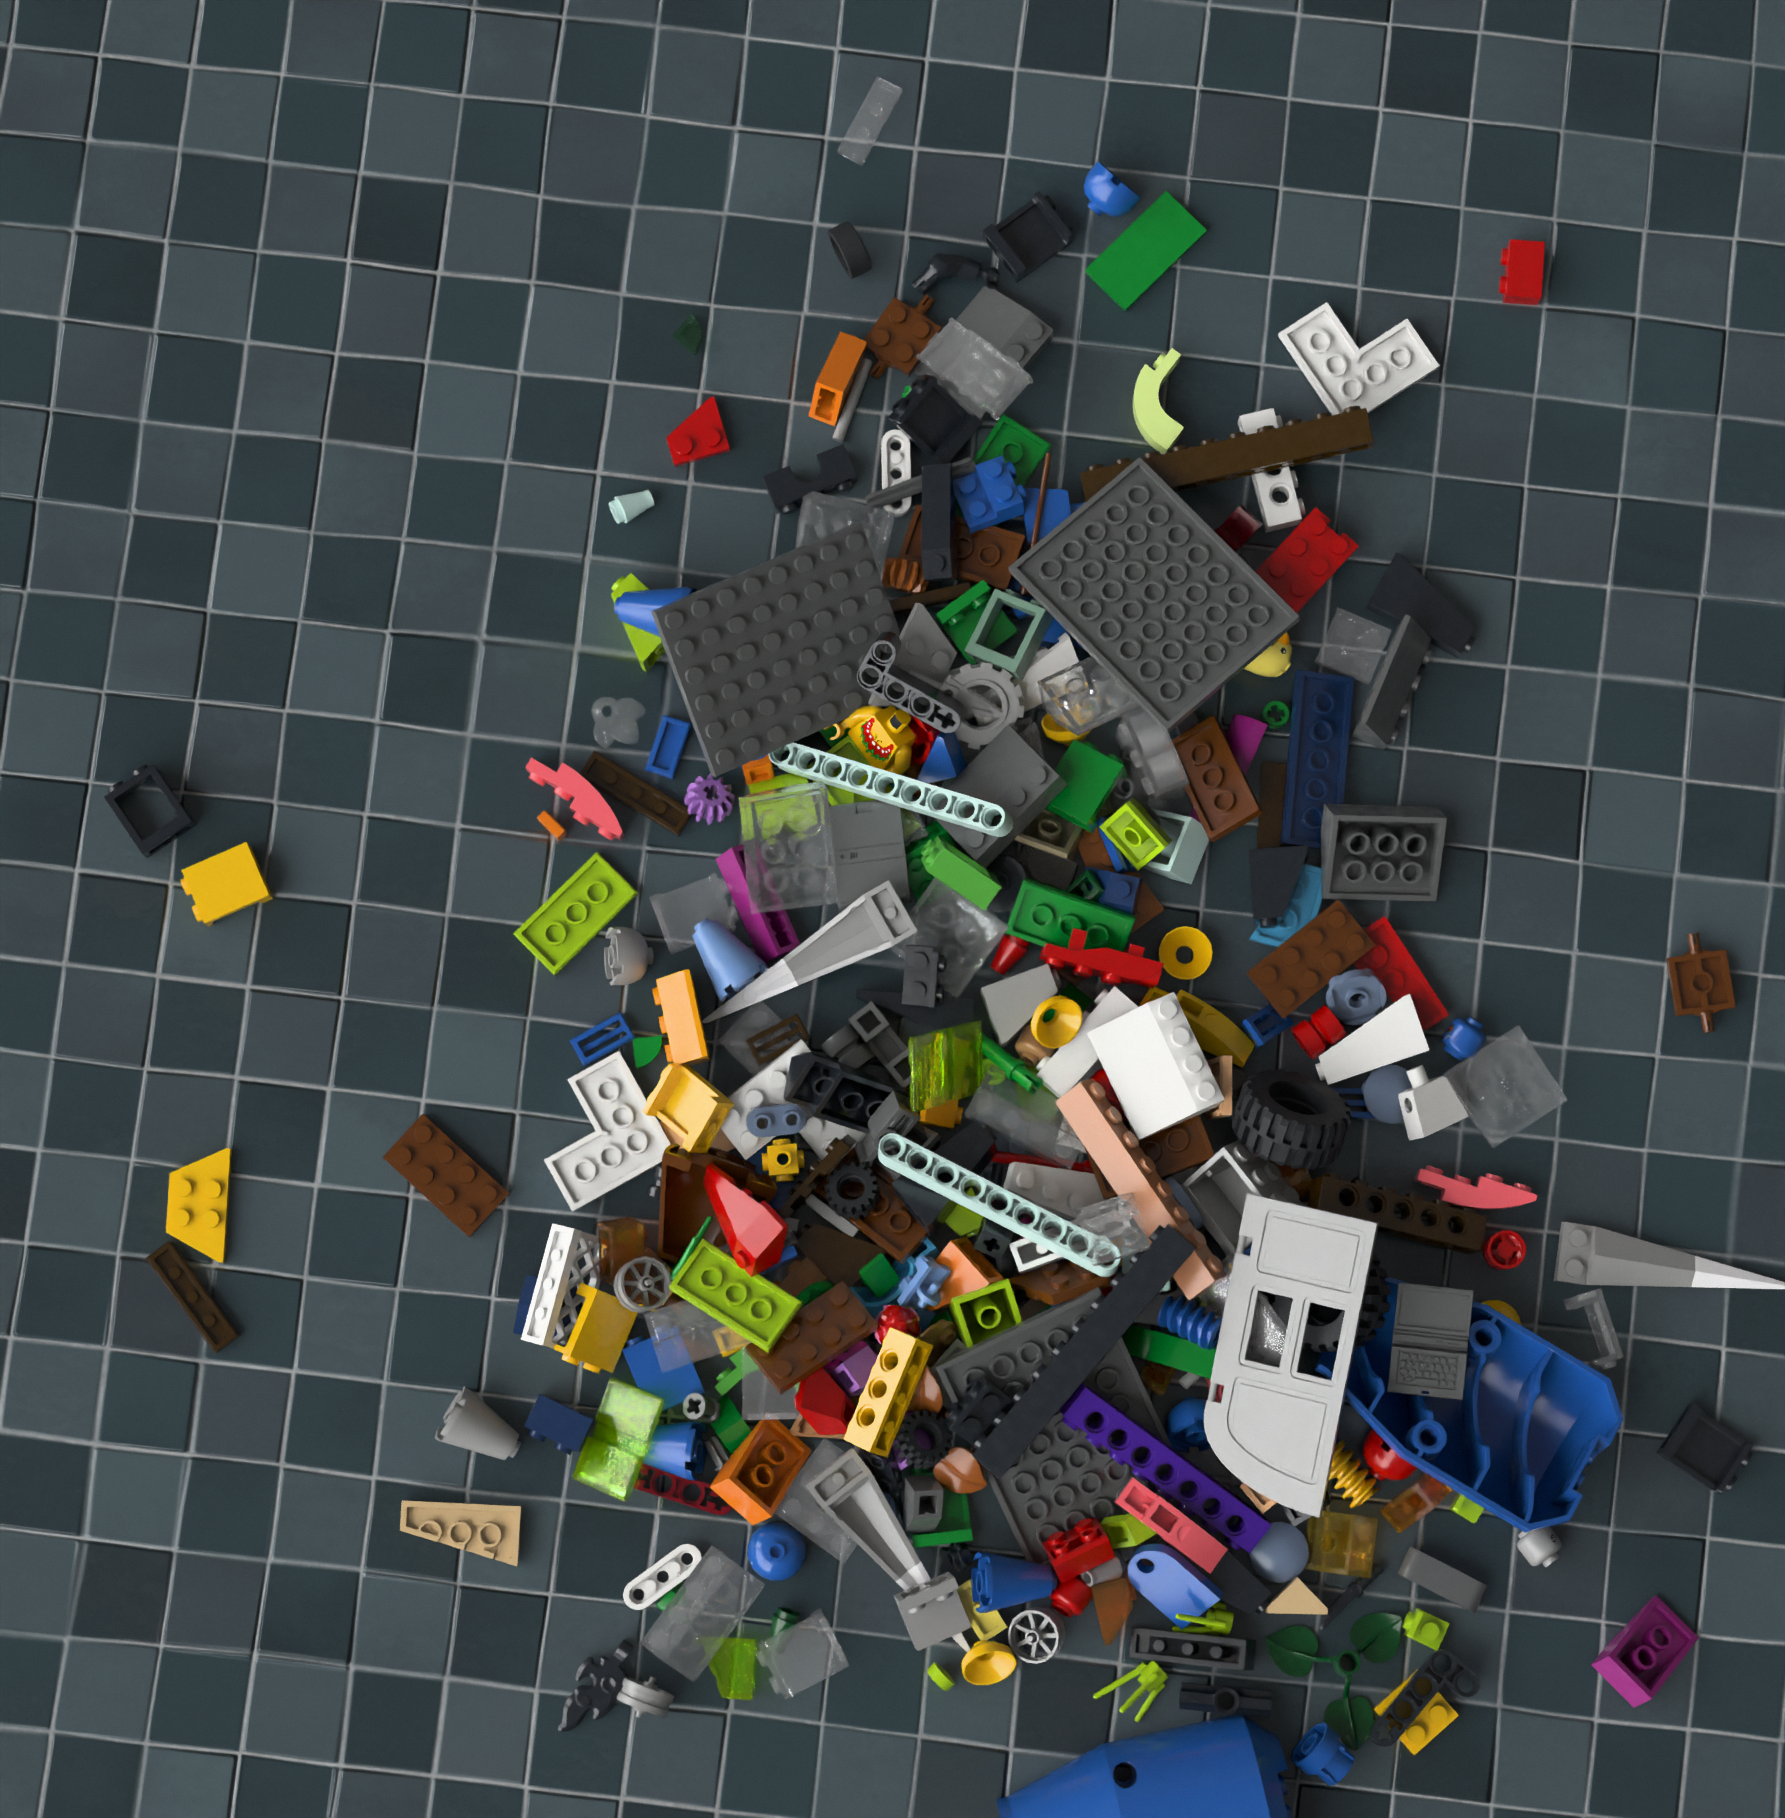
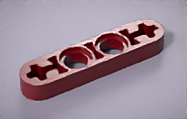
M638 1461L629 1462L622 1470V1479L631 1488L716 1515L727 1514L733 1508L728 1505V1507L723 1506L721 1510H717L716 1504L711 1501H707V1507L701 1505L705 1498L706 1487L710 1488L711 1486L709 1483L699 1480H687ZM635 1466H639L640 1473L648 1476L649 1469L654 1470L655 1473L650 1480V1489L644 1487L647 1482L645 1480L637 1479L636 1483L630 1482L631 1476L627 1475L628 1470H634ZM660 1475H667L672 1479V1487L668 1492H660L655 1486V1481ZM688 1484H696L700 1488L701 1495L696 1501H688L684 1497V1489ZM713 1490L709 1494L714 1497H719V1495Z

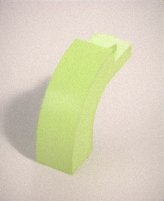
M1171 348L1167 355L1163 352L1153 364L1155 371L1148 365H1144L1137 378L1133 394L1132 406L1136 425L1144 439L1161 454L1169 453L1184 430L1182 425L1164 412L1158 396L1160 387L1180 361L1181 354Z

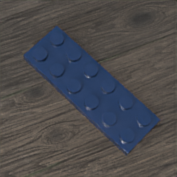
M1306 670L1295 671L1280 843L1282 845H1308V848L1321 850V825L1324 804H1344L1354 686L1353 677Z

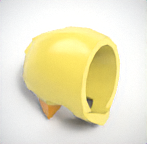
M1288 633L1283 634L1244 669L1265 677H1278L1285 673L1291 665L1290 659L1292 654Z

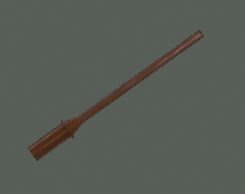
M1046 453L1030 549L1037 544L1052 456L1049 453ZM1021 585L1019 595L1031 597V594Z

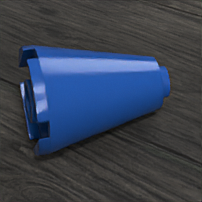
M680 587L624 592L621 597H617L614 611L620 621L660 637L651 611L696 592L697 589Z
M689 1421L631 1428L629 1433L623 1437L622 1449L626 1452L627 1457L687 1480L697 1481L699 1478L695 1474L703 1472L706 1461L707 1449L704 1446L705 1440H702V1431L707 1432V1427L704 1422Z
M977 1552L973 1560L979 1561L978 1567H974L971 1570V1590L973 1602H979L980 1607L976 1608L979 1613H987L1048 1597L1051 1595L1052 1590L1056 1589V1574L1051 1571L1049 1566L987 1552Z

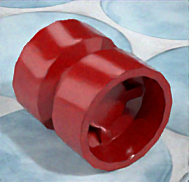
M1325 1005L1311 1014L1310 1022L1303 1020L1291 1029V1033L1298 1044L1312 1060L1326 1051V1044L1334 1045L1347 1035L1339 1020Z
M1503 1230L1490 1235L1485 1240L1482 1247V1255L1490 1267L1496 1270H1507L1518 1266L1523 1261L1526 1255V1245L1519 1234Z

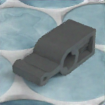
M893 1090L868 1120L870 1132L862 1141L857 1142L855 1146L859 1162L864 1164L866 1169L873 1165V1160L878 1155L879 1143L883 1136L895 1133L905 1137L920 1119L914 1100ZM889 1145L884 1148V1151L894 1149L896 1146Z

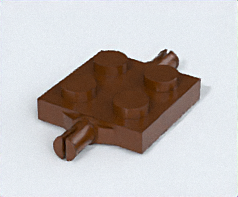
M925 294L916 308L904 304L895 297L892 299L864 338V341H867L866 349L878 359L876 365L869 372L871 377H875L879 381L887 367L897 369L910 377L942 332V328L926 316L930 307L935 303L934 299L929 298Z
M1699 933L1687 934L1690 952L1683 956L1666 959L1675 1017L1686 1015L1701 1016L1703 1033L1716 1032L1712 1014L1720 1010L1736 1008L1726 949L1718 951L1701 950Z

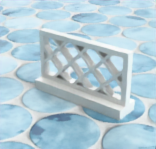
M552 1224L521 1340L554 1348L556 1344L563 1347L567 1345V1336L572 1333L578 1318L575 1307L581 1302L584 1304L586 1299L579 1294L572 1299L569 1290L575 1285L578 1289L580 1282L584 1283L583 1278L589 1273L591 1276L589 1286L599 1289L612 1240L577 1229ZM580 1242L581 1248L577 1251L578 1243ZM600 1243L597 1256L593 1259L591 1249ZM584 1256L587 1265L580 1270L577 1261ZM572 1270L573 1277L569 1280L570 1273ZM564 1299L565 1306L561 1309L562 1302ZM569 1314L571 1323L564 1328L562 1318ZM556 1328L558 1334L553 1338Z

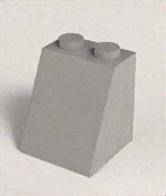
M1048 964L981 988L980 995L998 1044L1002 1048L1006 1047L1022 1032L1027 1024L1031 1023L1034 1012L1042 1002L1057 996L1061 982L1056 969L1050 970Z

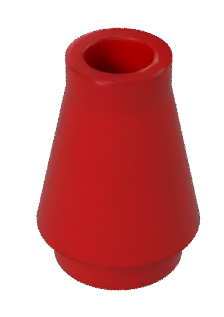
M1009 934L1007 936L1004 935L990 967L1004 976L1028 952L1026 949L1030 943Z

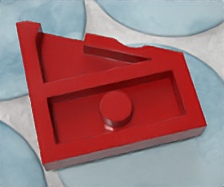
M714 396L706 400L666 437L675 467L730 451Z

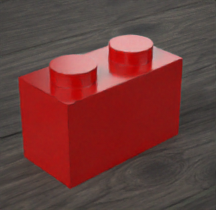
M1510 239L1507 247L1502 248L1500 265L1505 266V274L1500 276L1498 292L1503 294V303L1538 305L1542 295L1545 242Z

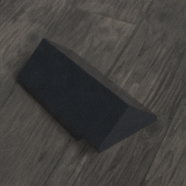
M808 1052L791 1057L783 1098L785 1101L809 1108L814 1117L868 1134L870 1132L868 1120L893 1090L912 1100H915L917 1095L916 1092L814 1052Z

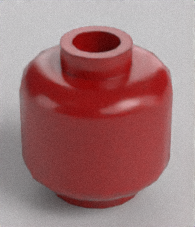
M1081 1574L1063 1583L1058 1578L1056 1589L1052 1590L1049 1596L1052 1601L1051 1607L1067 1618L1080 1616L1093 1598L1094 1591L1091 1586L1089 1587L1081 1579Z

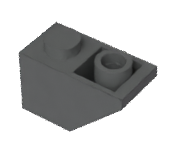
M934 1475L905 1477L902 1529L906 1535L933 1533L942 1518L943 1488Z

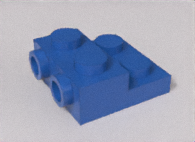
M1003 456L975 465L976 472L953 480L954 498L970 534L1025 514L1023 502L1027 501L1025 491L1021 484L1015 485L1013 479L1017 478L1013 464L1011 461L1005 463Z

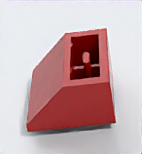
M1096 1517L1093 1519H1083L1077 1522L1074 1528L1066 1532L1059 1531L1053 1533L1047 1538V1541L1042 1543L1061 1583L1115 1558L1110 1541Z

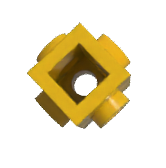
M790 1139L773 1140V1145L767 1146V1153H762L763 1171H769V1176L776 1178V1182L794 1181L793 1176H800L799 1168H805L803 1150H797V1144H791ZM780 1154L788 1156L787 1164L780 1165L777 1162Z

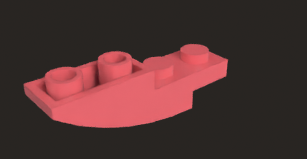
M531 757L525 767L531 773L528 777L529 779L541 786H544L545 783L556 788L554 793L566 801L573 798L570 809L574 812L573 818L586 826L591 822L599 827L598 833L605 838L613 841L616 837L622 841L624 834L616 816L601 794L584 777L563 762L557 772Z
M1427 1165L1426 1169L1420 1168L1417 1170L1414 1182L1441 1190L1439 1200L1448 1202L1451 1206L1469 1207L1477 1210L1506 1209L1534 1202L1538 1196L1531 1193L1532 1188L1529 1186L1515 1183L1514 1187L1502 1183V1177L1486 1173V1177H1478L1475 1186H1472V1180L1455 1175L1454 1179L1442 1176L1443 1170Z
M1133 1477L1114 1501L1209 1574H1211L1228 1550L1186 1515Z

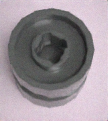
M850 1023L833 1034L820 1046L829 1059H836L837 1062L857 1070H861L875 1057L866 1043L859 1044V1035Z

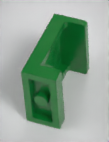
M1073 740L1055 769L1068 785L1044 809L1093 833L1098 825L1095 819L1120 777L1125 779L1128 775L1123 765L1124 762L1113 754H1109L1107 757L1100 753L1099 749L1088 741H1084L1082 744L1077 740Z
M923 1467L920 1469L914 1468L910 1469V1475L905 1477L932 1476L934 1473H928V1469H923ZM941 1485L943 1488L942 1518L933 1533L912 1534L913 1548L973 1541L967 1493L952 1492Z

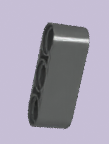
M1409 1547L1397 1572L1400 1576L1473 1613L1476 1612L1488 1587L1482 1582L1413 1547Z

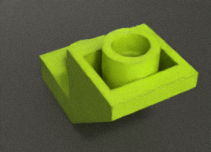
M1130 1513L1104 1517L1100 1523L1110 1541L1112 1549L1137 1546L1157 1534Z

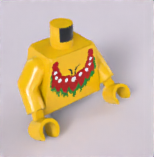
M861 706L843 721L824 728V730L832 726L837 728V734L831 737L830 740L841 738L845 733V729L850 728L848 735L872 767L902 775L910 767L911 747L915 741V734L908 726L911 721L910 714L902 709L896 710L893 706L885 709L880 706Z

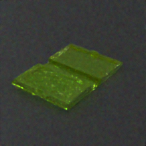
M981 1020L939 1029L910 1038L908 1041V1052L911 1069V1083L909 1084L912 1112L943 1105L948 1100H958L983 1093Z
M611 1377L595 1418L598 1423L593 1437L587 1436L572 1479L623 1502L627 1501L649 1449L650 1441L663 1409L664 1399Z

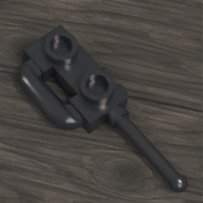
M891 1447L888 1457L860 1448L858 1452L859 1457L873 1474L881 1491L889 1493L890 1497L893 1498L902 1525L903 1503L900 1495L905 1483L902 1479L893 1448Z

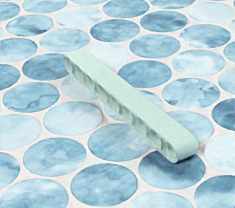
M794 742L768 753L771 762L785 772L989 835L1003 837L1010 833L1013 828L1011 815L1002 807L961 793ZM789 750L788 758L781 761L782 754ZM816 758L815 765L807 769L808 762ZM842 766L841 773L837 777H833V771L837 767ZM868 774L867 782L859 785L860 778ZM894 782V789L890 793L885 794L886 786ZM921 790L920 798L912 802V795L916 791ZM948 798L946 807L938 810L940 801ZM969 807H974L973 815L965 818L966 810ZM1001 815V822L997 826L992 827L991 822L993 818Z
M890 1133L883 1136L880 1140L878 1158L884 1166L1099 1276L1109 1277L1117 1271L1121 1253L1114 1244L898 1134ZM893 1145L900 1152L891 1156L885 1153L884 1148ZM921 1159L926 1163V1166L923 1169H915L912 1167L911 1161ZM946 1172L953 1177V1180L949 1183H943L937 1176L940 1173ZM968 1186H974L980 1193L977 1196L971 1197L964 1192V1189ZM1002 1200L1007 1207L1003 1210H995L991 1206V1202ZM1023 1213L1032 1216L1033 1222L1023 1224L1018 1220V1216ZM1048 1227H1054L1059 1230L1060 1236L1056 1238L1048 1237L1044 1230ZM1075 1241H1082L1086 1244L1087 1249L1083 1252H1078L1073 1249L1071 1244ZM1105 1254L1113 1258L1114 1263L1109 1266L1103 1265L1098 1257Z

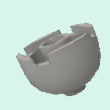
M610 927L605 938L611 939L610 946L604 947L607 979H612L609 983L611 986L632 984L645 975L648 965H652L653 949L647 946L646 939L639 931L628 927Z

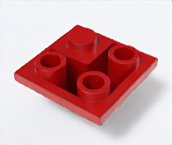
M823 1367L800 1382L799 1390L794 1399L795 1408L819 1435L846 1434L848 1424L852 1420L857 1408Z

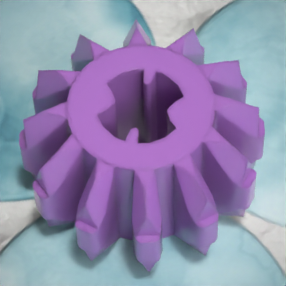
M710 773L706 780L698 776L695 783L689 784L687 788L688 794L685 795L684 802L686 805H689L687 809L688 814H697V822L704 818L708 825H710L714 818L721 823L725 816L731 814L735 795L731 794V784L722 785L723 777L716 781L713 780Z

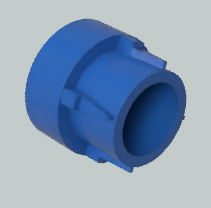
M1325 1722L1318 1723L1308 1730L1297 1743L1291 1756V1761L1306 1775L1316 1774L1328 1786H1333L1341 1781L1351 1769L1355 1759L1354 1755L1346 1749V1745L1341 1742V1736Z

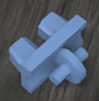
M921 1255L914 1263L917 1269L914 1277H904L900 1282L899 1287L902 1293L898 1297L897 1302L902 1307L912 1306L923 1311L927 1305H939L942 1298L938 1290L951 1271L948 1266L937 1264L933 1257Z

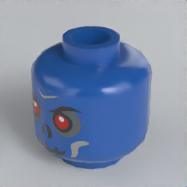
M1468 1016L1466 1020L1460 1017L1455 1018L1442 1036V1041L1445 1044L1443 1049L1460 1061H1463L1465 1058H1474L1486 1041V1035L1481 1031L1484 1025L1471 1016Z

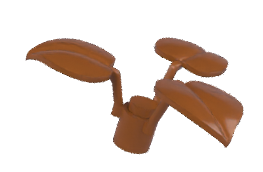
M926 1364L907 1411L921 1412L922 1410H928V1415L933 1411L937 1413L936 1419H939L941 1416L945 1419L946 1411L942 1407L944 1398L941 1387L934 1373ZM953 1446L948 1451L949 1454L938 1462L933 1469L934 1476L939 1484L952 1492L972 1493L983 1489L988 1484L980 1462L972 1456L973 1453L969 1449L962 1446Z

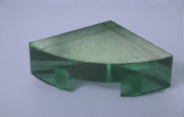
M690 314L672 334V337L694 356L701 344V330L696 318Z

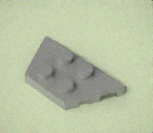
M915 603L899 636L901 649L893 664L906 672L912 670L942 683L957 652L924 605ZM892 683V687L896 691H905L900 683ZM873 693L867 703L871 706H895ZM924 697L917 698L921 705L930 706L928 699Z

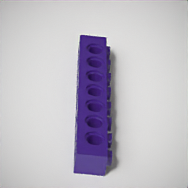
M1083 1382L1061 1407L1060 1411L1064 1416L1062 1421L1074 1431H1077L1078 1428L1082 1429L1087 1433L1085 1438L1097 1448H1100L1102 1445L1111 1451L1109 1456L1122 1466L1125 1462L1134 1468L1132 1473L1145 1483L1151 1480L1158 1485L1155 1488L1157 1492L1168 1500L1171 1497L1181 1502L1178 1506L1189 1516L1193 1517L1196 1513L1204 1519L1202 1524L1214 1534L1219 1530L1227 1536L1225 1541L1237 1551L1242 1547L1248 1553H1251L1272 1526L1263 1514ZM1092 1412L1100 1413V1418L1097 1422H1087L1089 1414ZM1117 1429L1124 1430L1123 1436L1120 1439H1110L1113 1431ZM1138 1447H1147L1144 1456L1138 1458L1133 1456L1134 1451ZM1170 1464V1469L1167 1473L1163 1475L1157 1474L1159 1466ZM1193 1481V1486L1189 1491H1180V1487L1184 1482ZM1216 1498V1503L1212 1508H1203L1207 1499ZM1233 1515L1239 1516V1521L1235 1525H1226L1229 1517Z

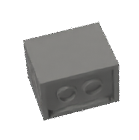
M1239 1140L1224 1146L1180 1185L1201 1214L1203 1225L1231 1260L1234 1259L1237 1250L1247 1193L1303 1205L1299 1200L1296 1190L1288 1186L1281 1177L1278 1167L1270 1163L1269 1160L1261 1158L1256 1152L1252 1153L1249 1151L1247 1145L1241 1144ZM1246 1238L1244 1252L1252 1245L1253 1238Z

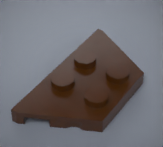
M1105 1254L1098 1257L1103 1265L1109 1266L1113 1264V1258ZM1065 1260L1059 1263H1049L1040 1269L1010 1278L1009 1282L1013 1293L1022 1289L1026 1291L1028 1298L1042 1300L1050 1305H1057L1075 1299L1096 1287H1099L1100 1290L1110 1287L1111 1276H1099L1070 1260Z

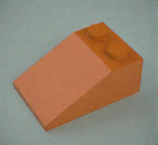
M768 1412L724 1463L710 1488L749 1523L755 1525L773 1516L812 1450L797 1436H793L787 1427Z

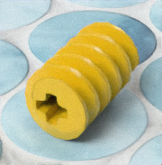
M1342 1440L1335 1445L1328 1480L1338 1479L1334 1488L1337 1490L1345 1487L1346 1490L1342 1498L1345 1499L1352 1496L1354 1499L1350 1504V1508H1354L1370 1498L1380 1487L1373 1489L1376 1483L1374 1477L1365 1480L1369 1472L1367 1468L1357 1470L1361 1463L1360 1459L1349 1461L1353 1451L1349 1449L1342 1452L1345 1441Z

